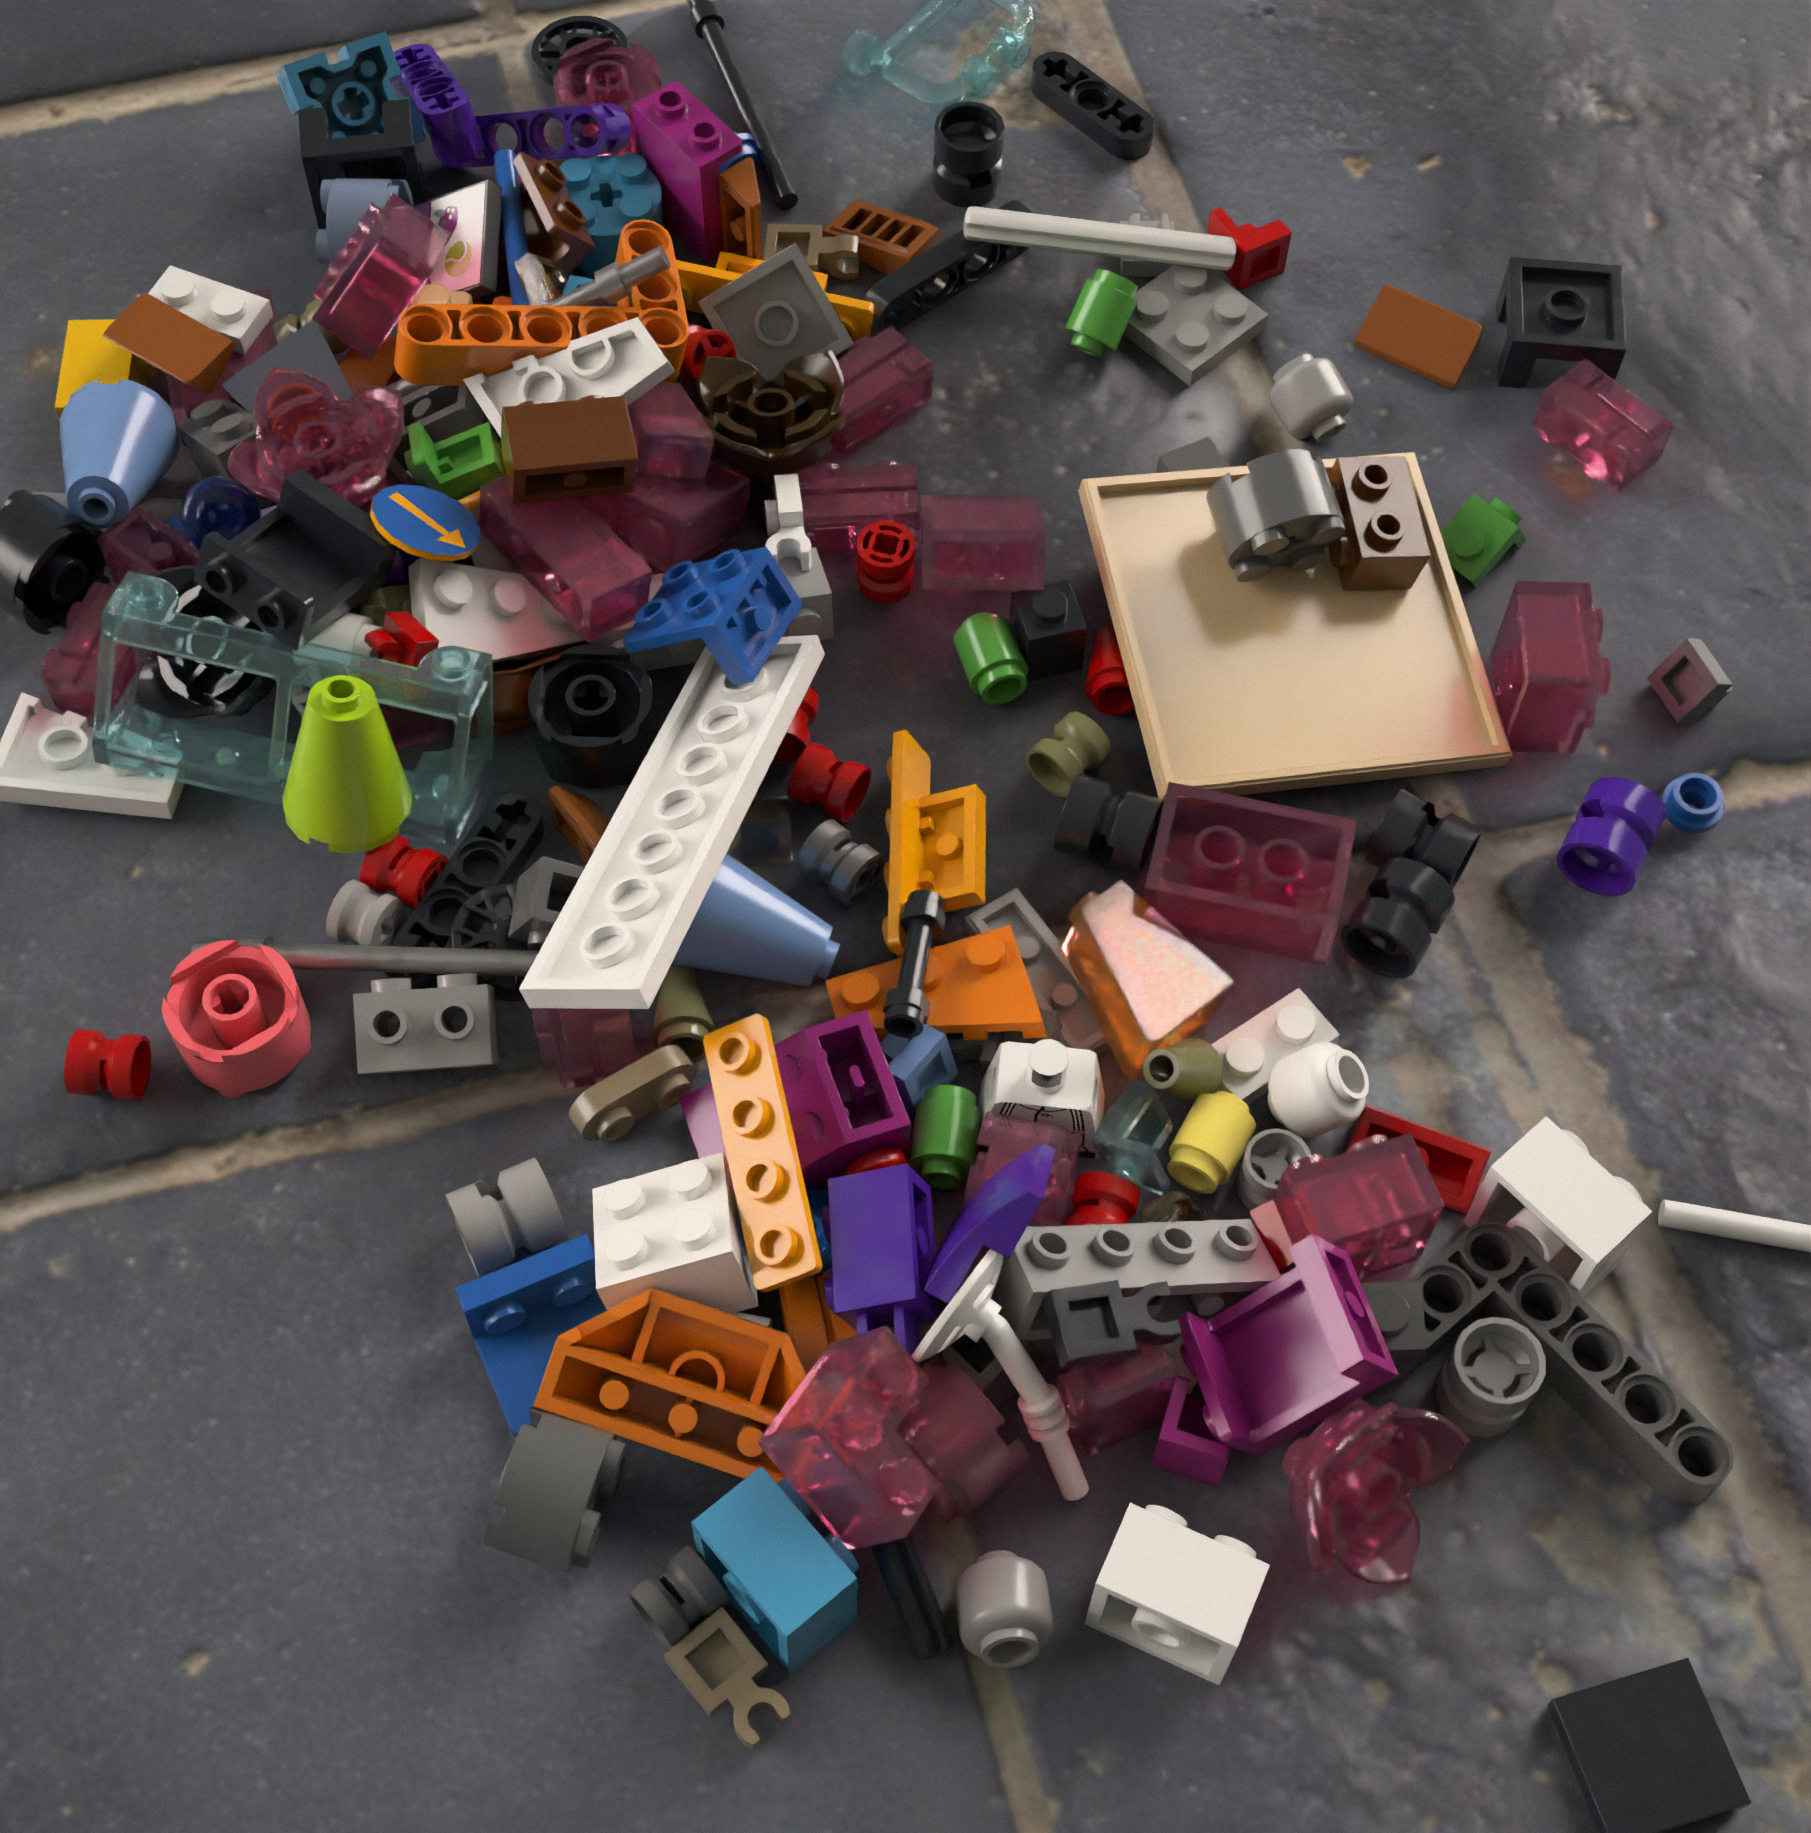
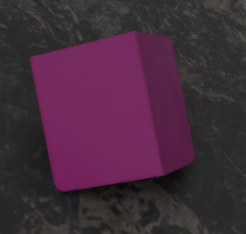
M1176 1375L1151 1467L1219 1487L1229 1460L1231 1447L1219 1442L1210 1432L1203 1416V1407L1206 1403L1186 1397L1190 1379Z

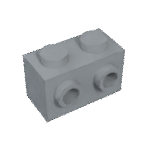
M476 973L437 976L438 988L411 990V978L371 980L370 993L353 994L358 1074L371 1075L499 1065L494 987L488 984L477 985ZM464 1010L468 1017L467 1025L462 1031L456 1032L452 1026V1019L458 1011ZM397 1015L400 1020V1028L391 1037L387 1032V1023L391 1017Z

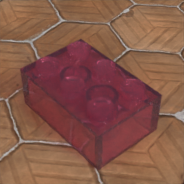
M1169 782L1145 885L1138 926L1326 966L1338 928L1357 820Z

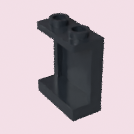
M299 468L284 478L278 506L231 540H227L217 532H211L203 538L194 582L297 652L388 581L397 547L376 530L369 514Z

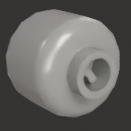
M1304 354L1291 360L1274 374L1273 380L1275 384L1271 388L1269 401L1285 429L1293 438L1299 440L1314 436L1316 442L1321 443L1336 436L1346 427L1347 424L1343 418L1352 409L1354 397L1331 360L1328 358L1314 359L1311 354Z
M997 1550L980 1556L976 1563L970 1565L957 1578L954 1587V1599L959 1635L965 1649L978 1658H982L983 1662L989 1666L997 1668H1012L1031 1662L1038 1655L1040 1649L1048 1643L1054 1631L1049 1588L1043 1569L1031 1560L1018 1557L1010 1551Z

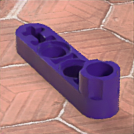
M415 44L395 51L394 54L402 73L401 76L394 80L395 87L403 98L411 96L420 123L431 138L438 162L441 164H461L476 158L477 154L485 150L468 95L434 49L428 44Z
M597 103L475 116L485 150L478 153L476 158L468 162L443 165L453 169L495 165L494 155L497 151L501 150L496 140V133L503 123L512 126L516 132L517 145L513 151L515 155L521 151L538 161H541L543 158L554 160L618 152L629 141L631 124L625 111L613 103ZM550 118L559 120L563 125L565 141L558 150L550 147L544 137V127ZM598 123L600 135L584 136L583 125Z

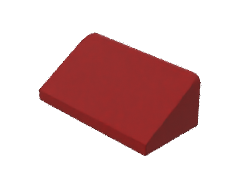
M1365 1104L1362 1113L1358 1117L1341 1168L1467 1214L1475 1198L1491 1150L1479 1144Z

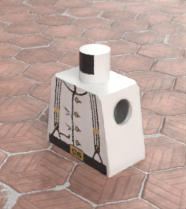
M1043 1039L1035 1044L1010 1041L1001 1043L981 1081L978 1106L981 1111L978 1146L1029 1151L1045 1143L1056 1149L1055 1154L1099 1159L1105 1093L1097 1054L1091 1050L1067 1048L1059 1041L1052 1039Z

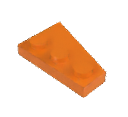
M1011 925L931 948L923 993L930 1002L927 1025L942 1033H962L964 1041L988 1040L989 1032L1022 1031L1024 1039L1047 1038L1044 1022ZM903 957L825 980L835 1019L867 1010L878 1040L881 1043L889 1034L884 1027L885 1014L883 1007L886 993L890 989L897 988Z

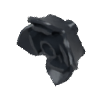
M185 565L151 573L148 603L152 627L164 643V649L162 653L149 659L141 670L134 703L147 711L171 719H189L206 715H217L220 718L230 717L231 715L240 717L247 714L255 704L269 695L282 676V673L292 667L295 662L293 650L196 584L194 577L197 566Z

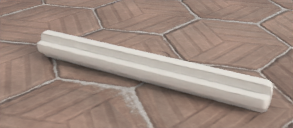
M976 206L967 208L963 227L964 237L967 240L1218 270L1231 269L1236 255V245L1232 237Z

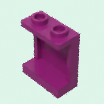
M674 81L632 104L636 152L646 160L647 168L653 172L659 181L664 224L707 264L718 258L720 251L723 252L719 167L722 163L743 151L742 139L682 84Z
M1314 1234L1289 1247L1296 1264L1294 1269L1212 1318L1204 1319L1191 1312H1187L1176 1319L1179 1321L1182 1331L1181 1337L1184 1342L1180 1346L1181 1357L1189 1372L1198 1380L1206 1405L1203 1407V1416L1210 1432L1219 1442L1257 1457L1399 1376L1348 1252Z

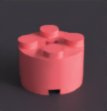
M237 940L213 942L197 949L184 958L170 977L172 984L167 993L166 1000L163 997L162 1004L163 1019L188 1070L200 1082L216 1089L221 1095L229 1098L240 1097L247 1092L259 1090L278 1082L290 1073L298 1063L302 1062L311 1050L309 1013L293 971L287 961L270 947L259 944L260 948L239 945Z

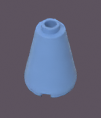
M119 379L118 384H99L100 380L85 384L71 395L60 418V439L68 508L72 514L100 529L111 528L120 524L170 470L180 449V436L175 424L176 417L172 408L155 391L131 380Z
M726 853L671 965L809 987L814 975L826 980L840 944L829 940L833 929L831 925Z

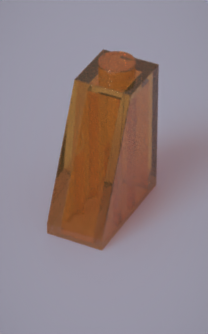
M1122 880L1100 895L1095 891H1091L1076 904L1069 915V920L1073 925L1061 948L1122 1072L1133 1082L1143 1074V1064L1150 1052L1166 1048L1187 1039L1210 1022L1234 981Z

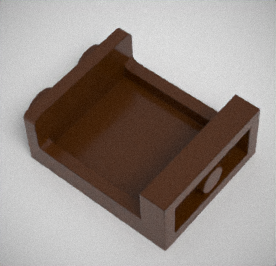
M520 151L512 161L523 181L520 185L530 268L545 274L550 294L595 246L584 226L587 221L586 216L572 201L565 187L567 179L563 172L548 159L543 158L541 161H538ZM501 214L496 292L473 299V304L492 305L495 297L504 296L511 298Z

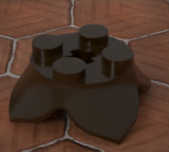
M832 350L799 356L787 362L776 378L773 379L765 378L753 364L744 360L710 355L705 356L696 383L698 403L704 418L701 417L697 421L696 429L715 445V453L719 459L726 461L733 468L749 474H755L757 479L765 485L775 486L774 475L798 472L815 464L820 458L830 453L832 436L846 423L845 415L839 412L844 396V378Z

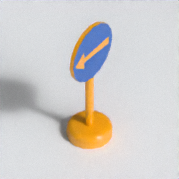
M502 447L501 453L506 478L459 501L442 492L418 485L399 484L383 488L374 496L371 505L370 517L376 530L391 544L421 558L452 562L469 557L477 549L481 533L474 515L470 512L505 494L511 499ZM566 499L518 503L515 505L527 511L539 508L542 513H545L563 504Z

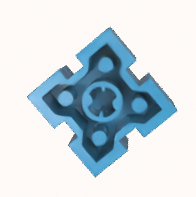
M386 31L344 45L336 53L339 60L338 63L329 65L325 52L283 65L275 73L292 116L297 115L298 110L324 108L326 110L329 139L384 133L382 103L397 100L391 82L402 75ZM411 96L402 99H409L415 144H418L425 140L426 136Z

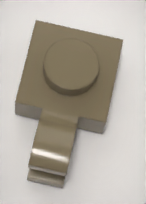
M768 224L763 256L764 261L796 242L812 271L820 273V269H825L834 277L843 280L859 278L861 261L860 257H857L858 236L842 234L835 237H823L822 225Z

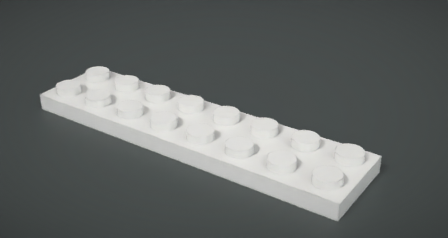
M818 635L781 637L753 682L733 686L708 647L705 646L519 988L529 1008H650L825 656Z

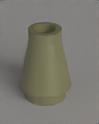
M675 965L669 968L659 989L651 1042L656 1049L668 1045H678L683 1049L690 1061L696 1063L706 1057L703 1038L706 1034L715 1031V1027L698 985L697 972L693 968Z
M1187 1038L1166 1048L1150 1052L1143 1064V1074L1151 1086L1164 1090L1181 1102L1194 1104L1200 1094H1214L1217 1091L1223 1077V1065L1218 1052L1211 1044L1202 1039Z

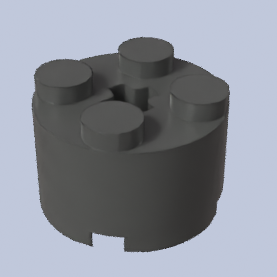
M1292 449L1261 456L1246 463L1250 474L1233 482L1230 473H1227L1209 489L1206 497L1229 566L1234 570L1239 582L1257 580L1268 574L1272 568L1291 565L1294 571L1311 569L1326 559L1327 556L1324 549L1345 532V521L1324 463L1319 455L1314 461L1309 450Z
M532 1406L529 1411L531 1426L522 1424L507 1459L493 1502L505 1507L498 1524L502 1527L488 1523L484 1545L566 1573H570L574 1565L588 1569L602 1531V1527L599 1526L601 1513L596 1512L595 1509L600 1496L610 1500L614 1498L626 1462V1458H623L626 1444L616 1441L617 1435Z

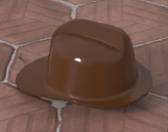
M565 650L527 660L493 672L437 678V682H452L467 729L472 735L487 736L515 733L527 729L532 724L528 706V691L533 676L543 665L546 670L549 667V662L559 659L560 653Z

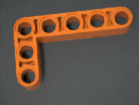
M644 219L633 220L623 227L615 262L623 265L661 246L670 261L671 267L632 287L633 293L618 301V306L411 305L402 311L398 319L394 357L396 372L404 380L417 385L467 386L463 379L483 373L486 377L514 368L513 361L530 355L540 359L567 349L572 340L638 317L675 370V372L654 387L671 384L680 373L689 335V325L673 243L669 232L662 225Z

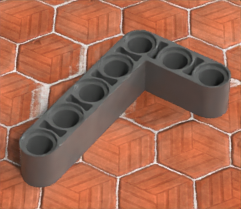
M1484 1221L1471 1226L1407 1281L1423 1282V1296L1435 1295L1441 1297L1450 1305L1452 1312L1441 1313L1435 1311L1424 1300L1426 1359H1392L1399 1376L1380 1387H1393L1406 1381L1479 1316L1482 1319L1489 1317L1507 1318L1527 1327L1539 1340L1546 1357V1375L1543 1380L1661 1497L1671 1504L1681 1507H1692L1701 1504L1711 1496L1732 1470L1734 1454L1731 1444L1723 1433L1521 1237L1506 1225L1494 1221ZM1480 1254L1489 1257L1496 1263L1499 1271H1489L1481 1268L1475 1263L1471 1255ZM1522 1303H1531L1539 1306L1548 1315L1549 1321H1540L1532 1318L1525 1312ZM1580 1352L1592 1357L1599 1365L1600 1372L1585 1370L1576 1362L1573 1353ZM1625 1403H1634L1644 1408L1651 1416L1652 1424L1641 1423L1631 1417ZM1685 1454L1696 1459L1703 1467L1705 1477L1692 1475L1685 1470L1680 1463L1678 1455Z

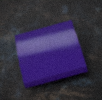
M1043 1143L1023 1153L1001 1168L976 1191L954 1218L942 1237L924 1288L925 1292L949 1304L982 1245L1010 1258L1043 1200L1056 1149Z

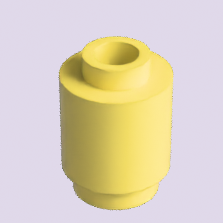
M1217 1091L1214 1094H1200L1169 1148L1171 1160L1167 1165V1169L1170 1175L1181 1185L1203 1194L1214 1193L1219 1184L1227 1183L1256 1130V1122L1249 1113L1248 1105L1236 1095L1225 1091Z

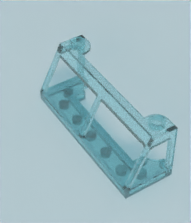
M127 571L102 611L92 738L95 763L283 806V793L296 744L286 742L292 684L312 688L316 683L328 677L336 675L353 676L365 681L372 687L378 703L446 718L455 722L456 727L452 748L443 751H424L415 771L403 769L411 788L412 812L409 819L406 817L399 826V834L451 846L456 845L494 761L492 654L458 646H444L427 653L417 668L313 643H307L296 652L269 633L176 612L179 605L178 592L170 582L158 577ZM120 643L133 646L137 667L136 672L110 714L115 644ZM151 651L275 679L277 689L272 737L267 738L189 719H171L147 711L135 704L134 699L139 674L146 662L152 658ZM476 707L478 739L469 737L471 720Z

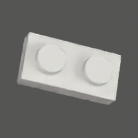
M171 265L148 293L236 342L237 345L234 351L244 355L273 316L269 299Z
M1298 988L1211 1044L1218 1052L1223 1065V1077L1217 1091L1234 1094L1248 1105L1269 1091L1270 1072L1280 1059L1319 1042L1326 1041L1337 1045L1340 1034L1301 989Z

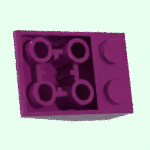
M867 1010L802 1029L774 1045L806 1191L827 1185L828 1179L842 1176L844 1171L854 1161L875 1150L897 1147L903 1151L906 1160L910 1158L911 1123ZM710 1081L681 1097L679 1103L698 1159L724 1152L728 1161L712 1082Z

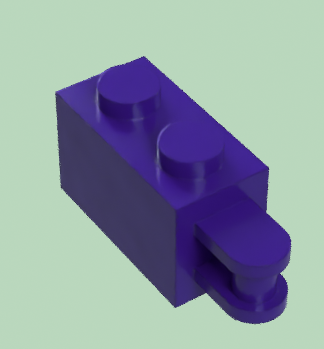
M907 1163L828 1179L829 1204L823 1206L821 1215L823 1232L831 1246L832 1270L828 1271L825 1275V1293L828 1304L837 1316L857 1331L859 1359L862 1369L867 1376L880 1375L883 1371V1366L901 1364L905 1370L918 1368L920 1362L917 1363L911 1356L920 1344L919 1323L934 1321L940 1316L938 1298L924 1291L936 1257L931 1187ZM895 1328V1335L882 1337L883 1329Z

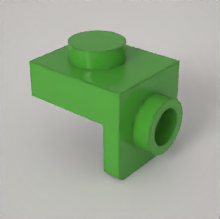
M420 422L408 426L411 449L405 451L404 456L409 472L418 485L426 483L430 489L442 492L454 499L506 478L499 437L489 422L435 444Z
M1473 493L1441 532L1452 570L1477 588L1512 545L1519 550L1526 542L1522 531L1517 526L1522 518L1500 499L1495 497L1488 504Z

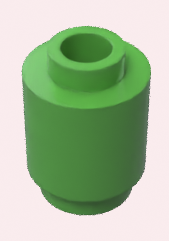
M1097 269L1093 279H1086L1064 330L1073 336L1070 345L1097 358L1101 357L1104 350L1115 352L1137 304L1133 297L1138 286L1118 274L1104 269Z
M981 612L968 617L955 633L953 643L972 691L980 695L985 703L993 705L1003 704L1017 698L1027 687L1026 676L1028 666L1009 620L1003 615Z
M955 1085L932 1086L925 1090L923 1100L915 1107L909 1166L931 1188L942 1190L954 1189L960 1186L961 1182L967 1181L975 1175L981 1111L976 1106V1096L971 1091Z

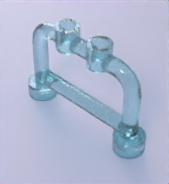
M931 0L883 44L881 39L864 29L856 30L849 37L843 48L841 65L859 77H864L872 71L916 99L931 105L956 103L972 91L987 98L995 91L999 84L1001 70L997 68L1004 62L1014 69H1018L1027 60L1032 48V42L1028 38L1036 27V13L1027 0H988L1013 15L1016 21L1009 28L1005 25L1001 26L992 37L989 47L979 56L975 54L970 55L962 64L958 76L948 83L940 84L928 81L896 60L963 0Z

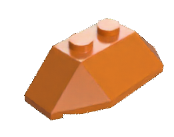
M654 1287L558 1335L533 1405L548 1412L744 1479L762 1466L776 1483L783 1478H787L799 1490L805 1500H809L832 1434L815 1397V1391L788 1333Z

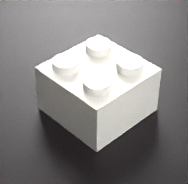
M1546 1116L1490 1167L1463 1222L1469 1228L1484 1221H1494L1506 1225L1584 1298L1618 1266L1649 1218L1652 1210L1642 1202L1638 1191L1623 1178L1612 1176L1593 1159L1586 1145L1579 1137L1568 1130L1560 1129Z
M724 1152L686 1161L678 1165L592 1189L596 1290L607 1310L652 1287L730 1314L758 1306L757 1289L752 1278L729 1163Z
M1130 1503L1096 1581L1084 1624L1220 1685L1239 1645L1270 1564L1256 1559V1552L1250 1546L1235 1538L1218 1535L1213 1540L1186 1528V1520L1170 1509L1158 1505H1147L1144 1509Z

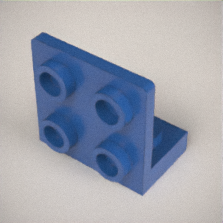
M766 546L744 552L732 549L720 554L715 559L698 563L686 560L671 567L663 575L661 580L663 585L651 602L644 605L636 613L634 618L636 623L624 638L623 644L632 653L702 638L733 686L753 682L803 603Z
M587 1233L455 1288L465 1320L514 1437H517L523 1423L531 1426L529 1411L534 1405L558 1335L607 1311L596 1290L595 1251Z

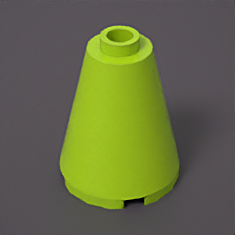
M347 675L325 678L316 683L310 690L283 793V809L286 823L298 839L309 845L310 838L328 843L329 852L340 854L366 852L391 842L399 834V826L406 817L409 819L412 812L411 788L372 687L365 681Z

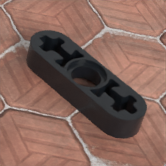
M1047 52L1035 59L1032 67L1031 91L1038 100L1117 158L1136 160L1149 153L1152 147L1154 120L1147 111L1066 53ZM1092 100L1102 103L1105 107L1100 110H1087L1079 104L1083 101Z

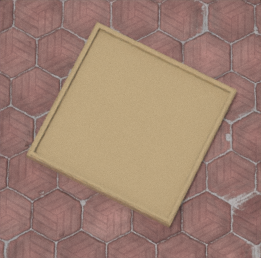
M1414 452L1358 456H1405L1431 555L1411 589L1343 591L1338 567H1333L1330 562L1329 546L1324 549L1327 556L1326 559L1311 569L1294 571L1291 565L1272 568L1268 574L1257 580L1239 582L1234 570L1229 566L1206 497L1212 485L1227 473H1230L1233 482L1250 474L1248 466L1082 479L1078 493L1158 798L1163 800V804L1506 766L1513 755ZM1337 458L1322 459L1328 475Z

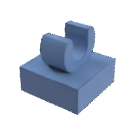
M927 1024L924 1025L922 1033L913 1037L910 1041L907 1038L889 1033L880 1043L885 1058L889 1061L888 1066L907 1114L913 1117L915 1115V1107L923 1100L926 1089L936 1085H949L959 1074L946 1034Z

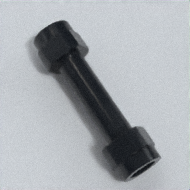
M930 890L911 892L907 897V901L903 904L900 924L907 936L897 988L887 991L883 1012L885 1014V1029L889 1033L902 1038H912L920 1035L924 1025L927 1023L930 1010V1002L923 993L932 938H938L942 935L946 918L944 914V899L936 892Z

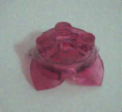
M273 367L255 397L252 416L256 430V440L254 442L242 441L230 452L228 469L238 482L256 494L279 502L284 478L300 468L359 508L369 500H373L376 494L387 487L386 471L399 446L404 430V406L400 390L371 386L358 389L349 400L343 401L333 393L325 382L310 374Z
M1359 1398L1329 1415L1310 1437H1300L1295 1440L1285 1453L1283 1471L1291 1478L1288 1487L1289 1512L1296 1527L1305 1535L1311 1569L1320 1576L1328 1575L1334 1570L1335 1560L1352 1576L1371 1584L1410 1583L1420 1543V1521L1410 1502V1493L1413 1489L1436 1484L1447 1475L1470 1442L1468 1436L1439 1413L1418 1408H1399V1405L1394 1402L1373 1406Z

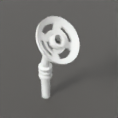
M990 1249L928 1331L911 1358L917 1363L928 1359L947 1348L964 1334L975 1342L982 1337L1020 1394L1018 1407L1023 1414V1420L1028 1427L1030 1437L1034 1441L1041 1443L1062 1497L1068 1501L1078 1500L1088 1493L1089 1486L1067 1433L1071 1425L1070 1418L1065 1411V1406L1060 1398L1058 1389L1054 1385L1046 1383L1008 1321L998 1314L1002 1307L993 1301L991 1296L999 1278L1003 1255Z

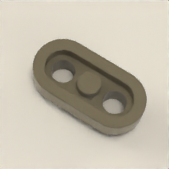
M668 1045L661 1047L584 1091L570 1107L569 1118L586 1141L601 1140L605 1143L612 1142L625 1135L633 1127L636 1120L657 1108L665 1110L679 1104V1099L692 1090L691 1083L695 1078L696 1068L680 1046Z

